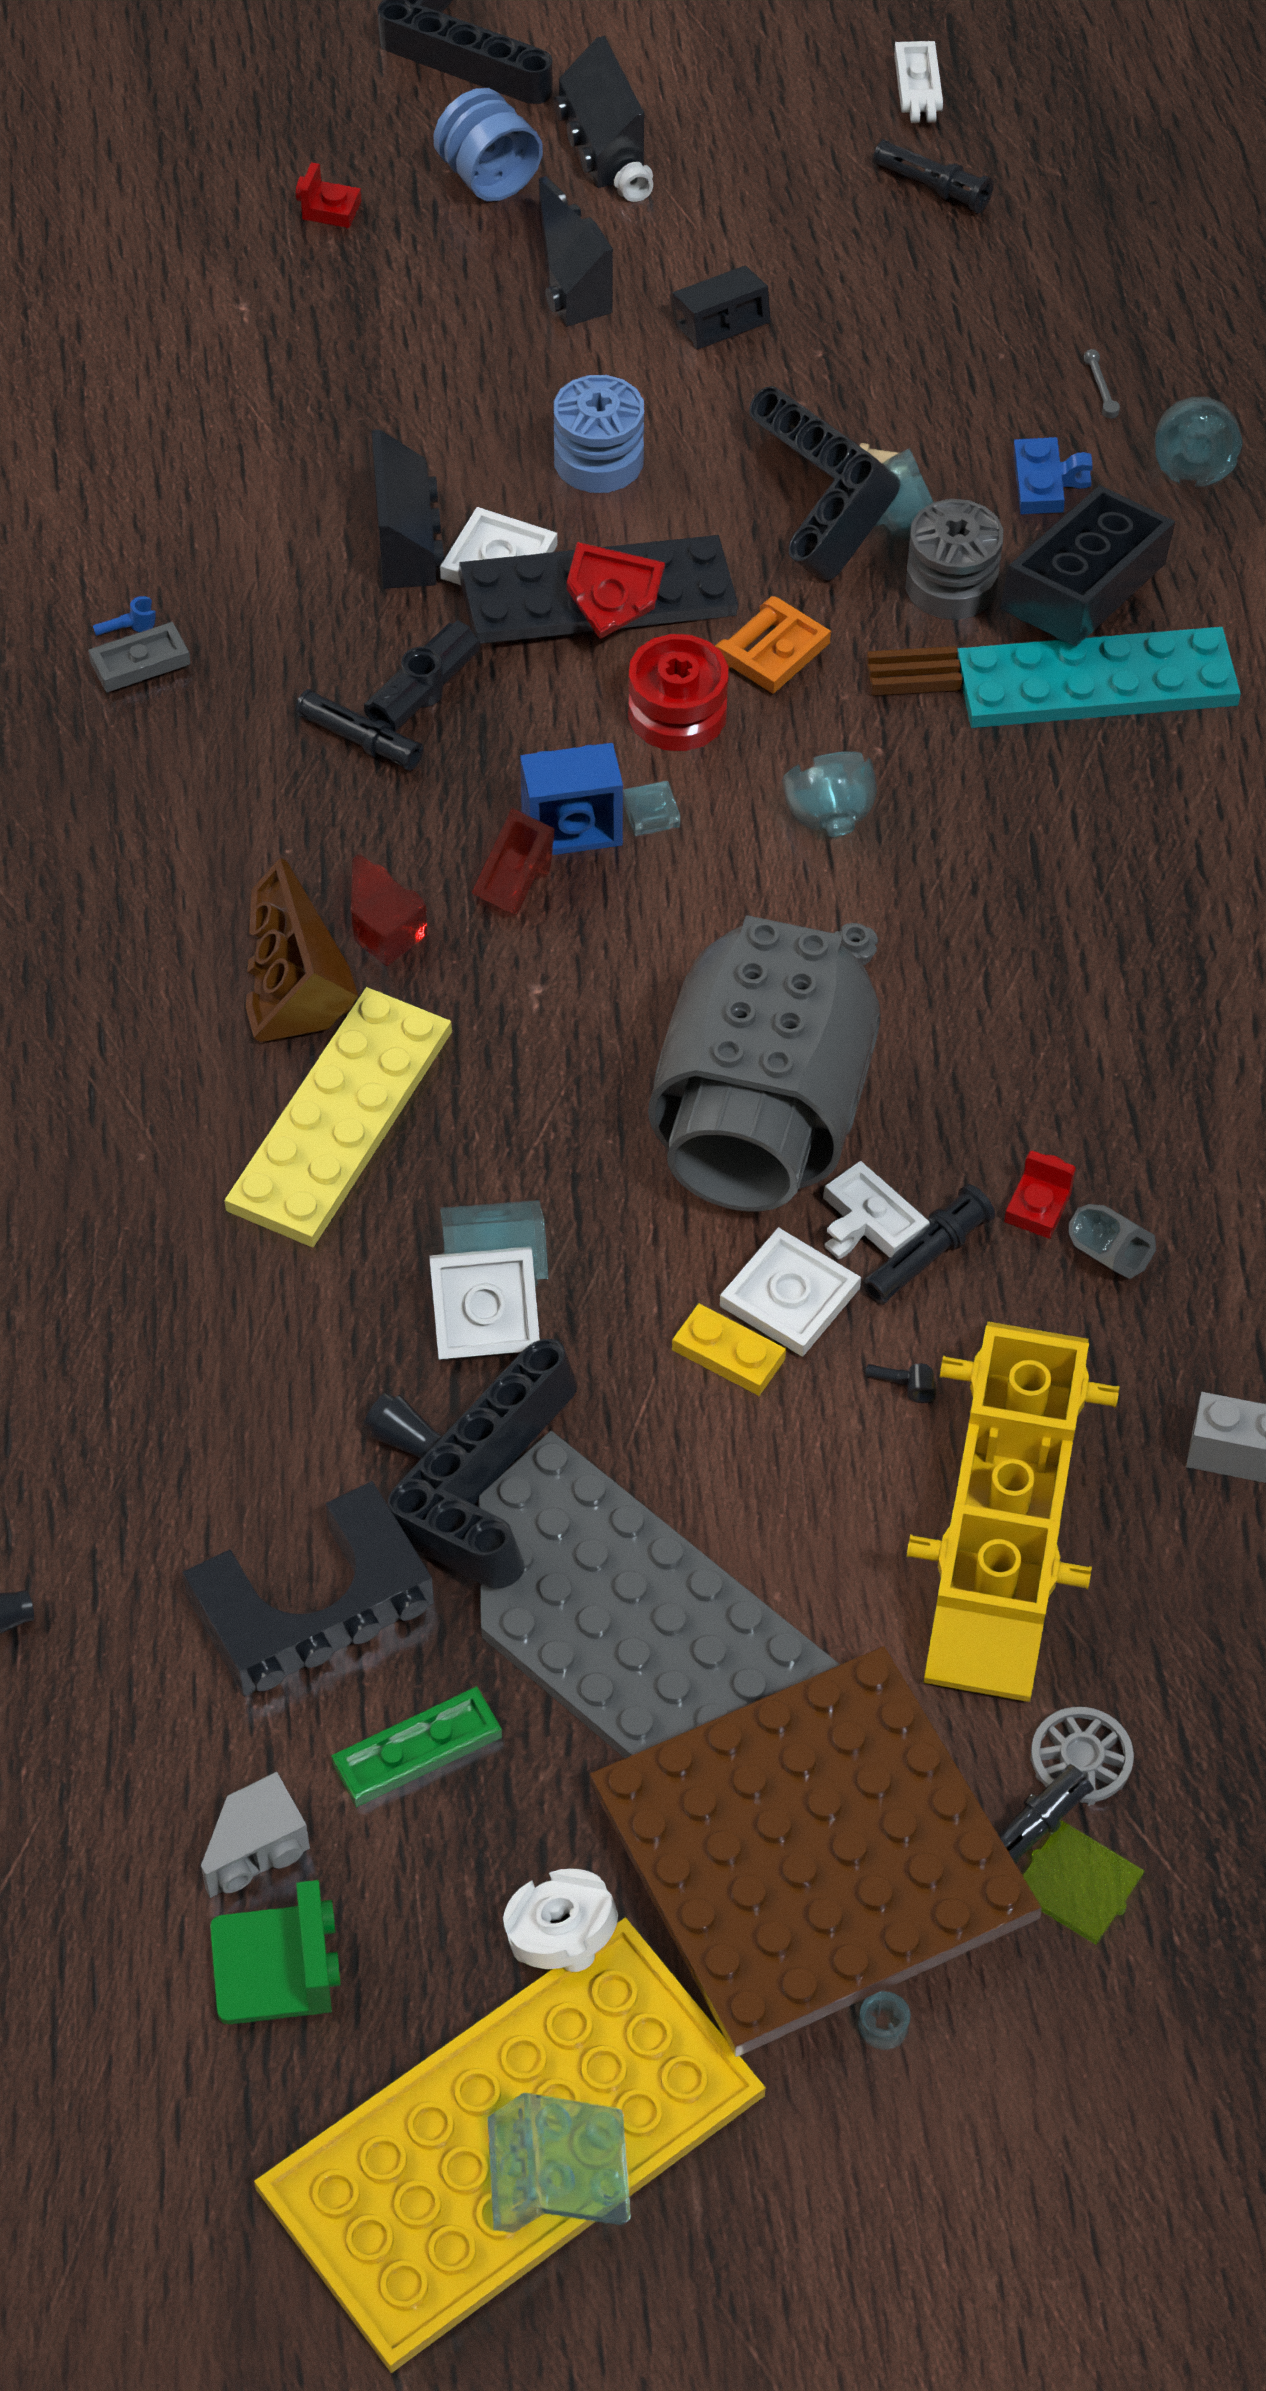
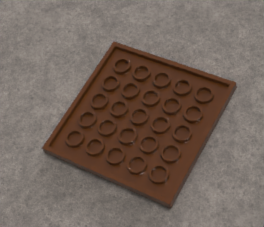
M885 1646L590 1773V1783L735 2057L1041 1918V1905Z

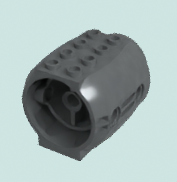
M746 915L743 926L727 932L706 947L698 955L690 972L686 975L657 1065L648 1115L655 1135L668 1150L667 1162L672 1174L680 1184L696 1196L729 1209L766 1211L786 1204L797 1193L798 1189L818 1183L836 1168L847 1134L849 1135L856 1116L874 1052L881 1018L878 998L869 975L861 962L842 946L843 935Z

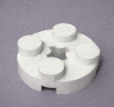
M560 1869L549 1873L551 1881L542 1883L536 1888L533 1881H530L512 1896L504 1912V1927L514 1957L518 1961L542 1969H559L564 1967L570 1972H578L588 1968L594 1962L595 1953L601 1950L609 1941L617 1925L618 1912L612 1895L607 1891L605 1883L599 1876L581 1869ZM566 1913L570 1915V1917L563 1922H550L560 1920L564 1915H566Z

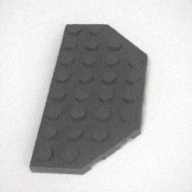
M553 1431L546 1434L479 1496V1508L505 1520L510 1525L525 1563L524 1573L513 1585L494 1589L481 1584L482 1638L624 1758L840 1665Z

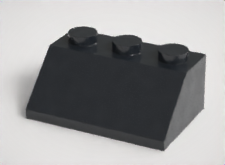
M597 37L559 78V96L554 97V108L558 120L565 121L570 145L572 147L577 146L579 150L580 162L584 173H590L597 188L614 185L616 174L625 165L631 162H640L644 166L645 113L606 37Z
M372 430L383 589L436 585V567H440L444 561L442 540L433 539V535L441 534L439 508L430 507V503H438L436 476H428L425 457L384 431Z

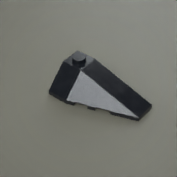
M547 176L538 178L539 214L548 280L545 295L550 310L558 312L566 327L613 313V249L597 223L591 217L581 219V208L576 203L568 205L565 193Z

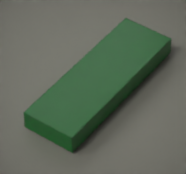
M476 1686L331 1755L332 1764L357 1808L502 1738V1729Z

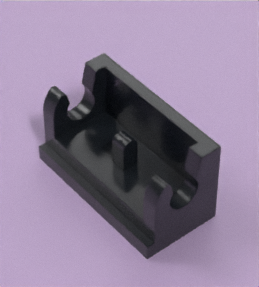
M746 265L672 292L674 305L678 310L682 311L685 317L677 320V324L682 332L693 342V346L697 350L771 322L768 285Z

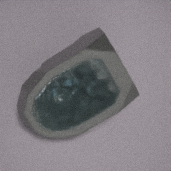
M1093 1204L1082 1206L1077 1209L1069 1222V1235L1075 1247L1129 1279L1143 1272L1156 1252L1154 1234L1107 1206Z

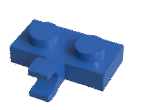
M1057 437L1014 439L1013 453L1020 514L1064 512L1065 499L1063 487L1081 489L1091 486L1090 470H1092L1093 465L1090 453H1076L1071 455L1066 461L1060 462Z

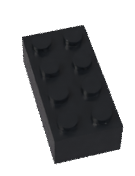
M1099 485L1008 566L1000 609L1023 622L1030 623L1054 635L1061 641L1068 642L1077 647L1166 564L1176 521Z

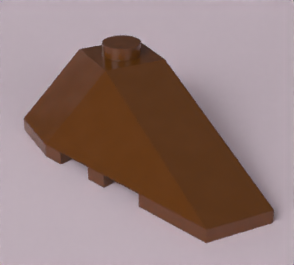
M279 858L251 889L249 934L256 937L255 956L248 959L247 972L255 976L254 991L246 995V1011L253 1037L260 1042L329 1029L341 1015L346 1014L352 1008L354 1001L358 998L349 965L289 863Z

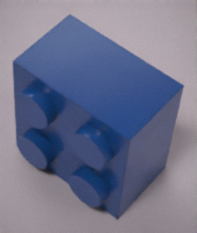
M613 743L585 745L577 748L540 751L533 754L520 755L522 819L531 858L623 846V783Z

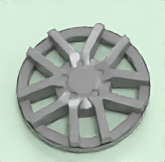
M1070 1707L1053 1713L1040 1724L1032 1741L1030 1760L1036 1773V1779L1046 1787L1069 1764L1074 1765L1084 1774L1081 1778L1088 1779L1094 1787V1791L1087 1794L1080 1802L1094 1805L1095 1802L1104 1800L1123 1788L1132 1770L1134 1752L1129 1735L1113 1717L1094 1708ZM1074 1718L1094 1721L1085 1732H1082ZM1062 1721L1070 1732V1735L1066 1738L1054 1727ZM1104 1725L1111 1729L1112 1733L1100 1741L1095 1736V1733ZM1045 1735L1056 1745L1040 1748L1041 1741ZM1119 1740L1124 1756L1108 1749ZM1060 1759V1764L1044 1768L1041 1760ZM1106 1763L1123 1769L1120 1775H1117L1102 1767V1764ZM1095 1778L1109 1785L1095 1791Z

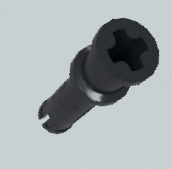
M885 139L880 141L875 149L873 156L874 164L937 189V193L944 200L950 201L953 198L969 205L971 211L980 213L985 209L991 198L994 187L991 177L982 176L980 178L965 172L963 166L957 163L945 166L918 153L896 146ZM903 160L924 168L925 171H919L902 162ZM963 186L970 187V191L963 189Z
M971 1184L961 1187L958 1192L959 1197L943 1210H934L929 1215L928 1221L930 1224L899 1249L871 1275L863 1279L865 1291L875 1302L880 1305L886 1304L896 1292L921 1273L947 1249H959L965 1244V1236L979 1224H987L995 1218V1210L991 1201L979 1188Z

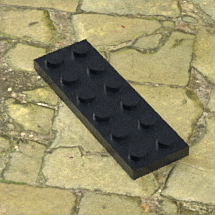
M719 535L601 547L665 562L654 610L621 628L737 615L739 604ZM575 550L459 562L458 575L472 632L479 639L480 644L594 631L566 589Z

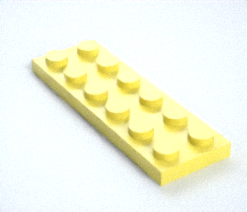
M366 987L225 1198L226 1211L313 1248L451 1035V1021Z

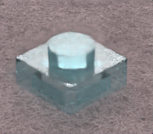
M668 781L623 790V802L635 836L680 827V813Z

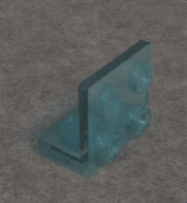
M522 2093L488 2116L494 2230L514 2233L544 2213L622 2225L630 2220L624 2119L621 2109Z

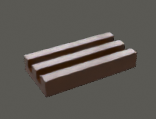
M956 646L867 651L866 664L872 696L961 690L962 675L959 673L960 664L959 659H957Z

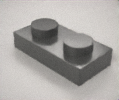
M173 622L88 650L90 663L106 693L191 664L189 651Z

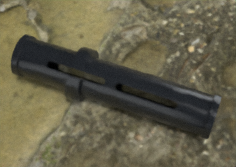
M306 689L297 700L295 707L297 716L306 718L335 734L361 745L365 753L372 757L381 755L411 771L419 764L423 756L424 748L422 743L413 741L393 731L391 725L382 720L374 722L347 707L315 693L311 689Z

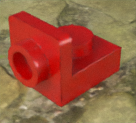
M311 162L305 177L300 176L296 186V200L301 202L302 219L350 228L361 203V188L321 181L320 164Z
M1029 1151L1025 1160L1023 1176L1006 1209L1004 1222L1051 1239L1072 1193L1075 1166L1064 1162L1061 1158L1054 1155H1044L1036 1151Z

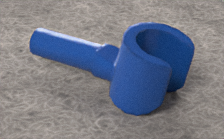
M146 596L136 597L130 603V613L93 625L95 635L98 636L128 627L137 632L152 629L155 624L156 611L151 610V598Z

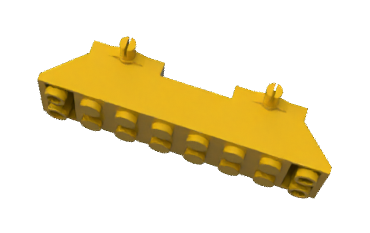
M987 1322L983 1345L975 1356L974 1362L943 1356L940 1378L945 1377L971 1382L970 1389L973 1401L950 1527L943 1535L942 1541L913 1536L912 1534H910L907 1557L938 1562L941 1578L923 1683L1030 1702L1049 1596L1055 1589L1056 1583L1088 1590L1092 1567L1060 1562L1057 1546L1060 1519L1077 1416L1083 1409L1085 1402L1116 1408L1120 1386L1088 1382L1089 1375L1086 1368V1359L1089 1343L1086 1338Z

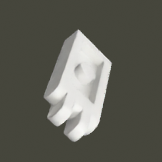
M935 41L895 42L894 57L901 112H910L911 123H920V112H926L927 123H935L936 112H942L943 110Z

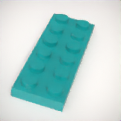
M1223 627L1085 638L1077 647L1068 642L1053 640L957 648V659H959L960 664L959 673L962 675V690L971 728L1238 706L1241 694Z

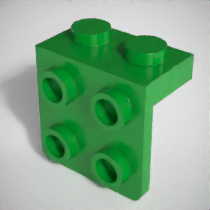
M319 1880L296 1883L298 1906L219 1915L211 1921L217 2013L222 2023L230 2025L332 2012L330 1987L341 1986L338 1953H326L325 1935L336 1933L332 1899L321 1901Z

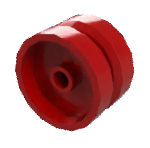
M688 634L664 635L653 638L639 647L630 660L628 719L634 732L647 744L667 751H688L700 748L717 738L726 724L729 666L723 653L709 641Z

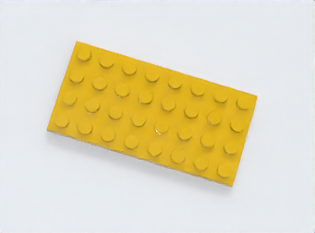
M625 1917L617 1923L613 1935L605 1946L595 1953L594 1962L588 1968L578 1972H570L564 1967L550 1970L256 2179L254 2183L259 2195L390 2373H393L765 2096L766 2087L740 2056L735 2057L725 2037Z

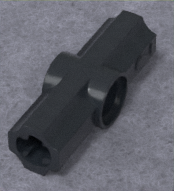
M459 620L455 623H448L424 647L411 648L405 652L401 660V669L364 704L365 715L374 722L382 720L389 723L392 730L396 732L421 707L433 706L439 702L443 696V685L480 650L479 639L473 634L471 628Z

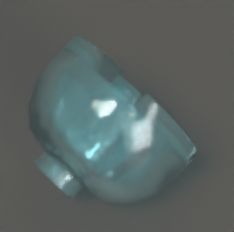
M1192 396L1176 402L1163 413L1156 426L1154 449L1160 469L1171 480L1180 483V479L1197 480L1195 486H1206L1222 480L1234 470L1238 462L1237 457L1242 449L1243 440L1236 417L1224 403L1210 397Z
M909 448L883 462L886 467L899 477L900 489L894 501L876 524L877 527L884 523L893 536L902 540H910L911 522L920 510L933 503L929 490Z
M837 752L813 758L815 767L801 773L800 765H797L783 776L782 787L790 812L804 827L814 831L827 832L831 837L851 833L855 829L854 825L861 822L872 810L877 793L876 775L872 760L868 757L866 762H864L863 755L859 752Z

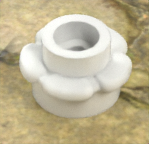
M631 162L625 165L616 174L614 179V185L618 188L617 193L631 202L644 200L653 189V172L649 166H642L640 162Z

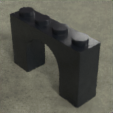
M373 1481L326 1503L328 1529L355 1575L347 1592L337 1602L323 1610L307 1614H292L268 1605L252 1587L231 1549L182 1572L187 1598L244 1697L257 1690L267 1691L276 1687L283 1681L285 1676L303 1667L311 1668L321 1665L334 1652L352 1643H365L374 1638L381 1629L399 1620L407 1621L421 1615L429 1605L434 1603L432 1577Z

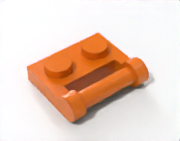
M771 596L760 605V612L729 640L722 639L715 647L723 653L729 666L728 669L732 667L774 694L830 644L831 631L783 600ZM771 625L776 626L748 652L744 650Z

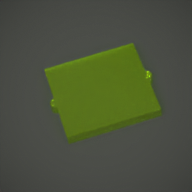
M1061 1820L1062 1826L1054 1834H1051L1042 1849H1036L1032 1852V1863L1023 1877L1041 1905L1042 1912L1097 1945L1116 1915H1123L1127 1907L1126 1900L1142 1878L1144 1870Z

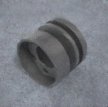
M946 499L933 502L918 512L911 522L905 589L911 602L923 612L941 619L959 620L976 616L989 608L997 595L1004 531L998 517L983 505L961 499Z

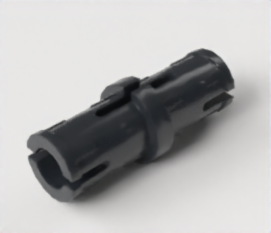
M1069 1764L1038 1796L1032 1794L1023 1801L1025 1808L997 1833L1004 1846L1007 1847L1006 1849L1015 1864L1047 1832L1054 1834L1062 1826L1060 1820L1087 1794L1094 1791V1787L1088 1779L1084 1781L1079 1779L1084 1774L1074 1765Z

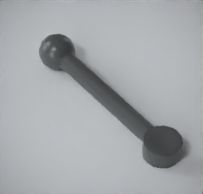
M1094 349L1087 350L1083 356L1084 362L1091 366L1104 402L1102 414L1109 419L1116 418L1119 414L1120 405L1118 402L1113 401L1098 363L1100 354Z

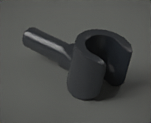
M919 1363L912 1365L908 1371L871 1364L867 1365V1377L908 1385L907 1396L910 1400L917 1403H930L935 1400L936 1382L934 1381V1372L927 1364Z

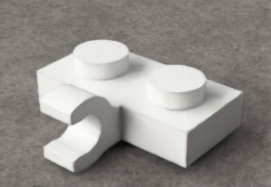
M862 1161L825 1186L823 1198L844 1216L827 1228V1232L833 1238L826 1242L824 1246L837 1259H841L850 1253L864 1235L891 1258L899 1249L930 1224L923 1215Z

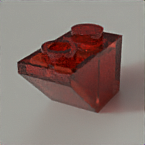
M358 854L352 859L351 914L353 938L357 944L385 966H388L427 935L426 905L415 891L406 890L394 881L384 867L379 864L374 865L361 854Z

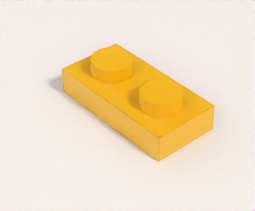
M699 1303L672 1339V1351L758 1396L761 1395L786 1356V1348Z

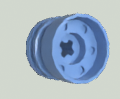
M476 88L456 98L447 106L438 119L433 134L434 148L440 158L455 173L459 174L462 181L477 197L485 201H501L516 194L528 184L536 173L543 156L542 141L537 132L521 116L516 114L514 108L498 92L490 88Z
M588 375L572 380L561 388L554 400V466L561 479L576 489L590 493H609L624 488L637 479L643 468L644 400L637 388L623 379L609 375Z

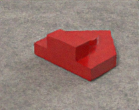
M577 542L566 589L599 639L654 610L665 562Z

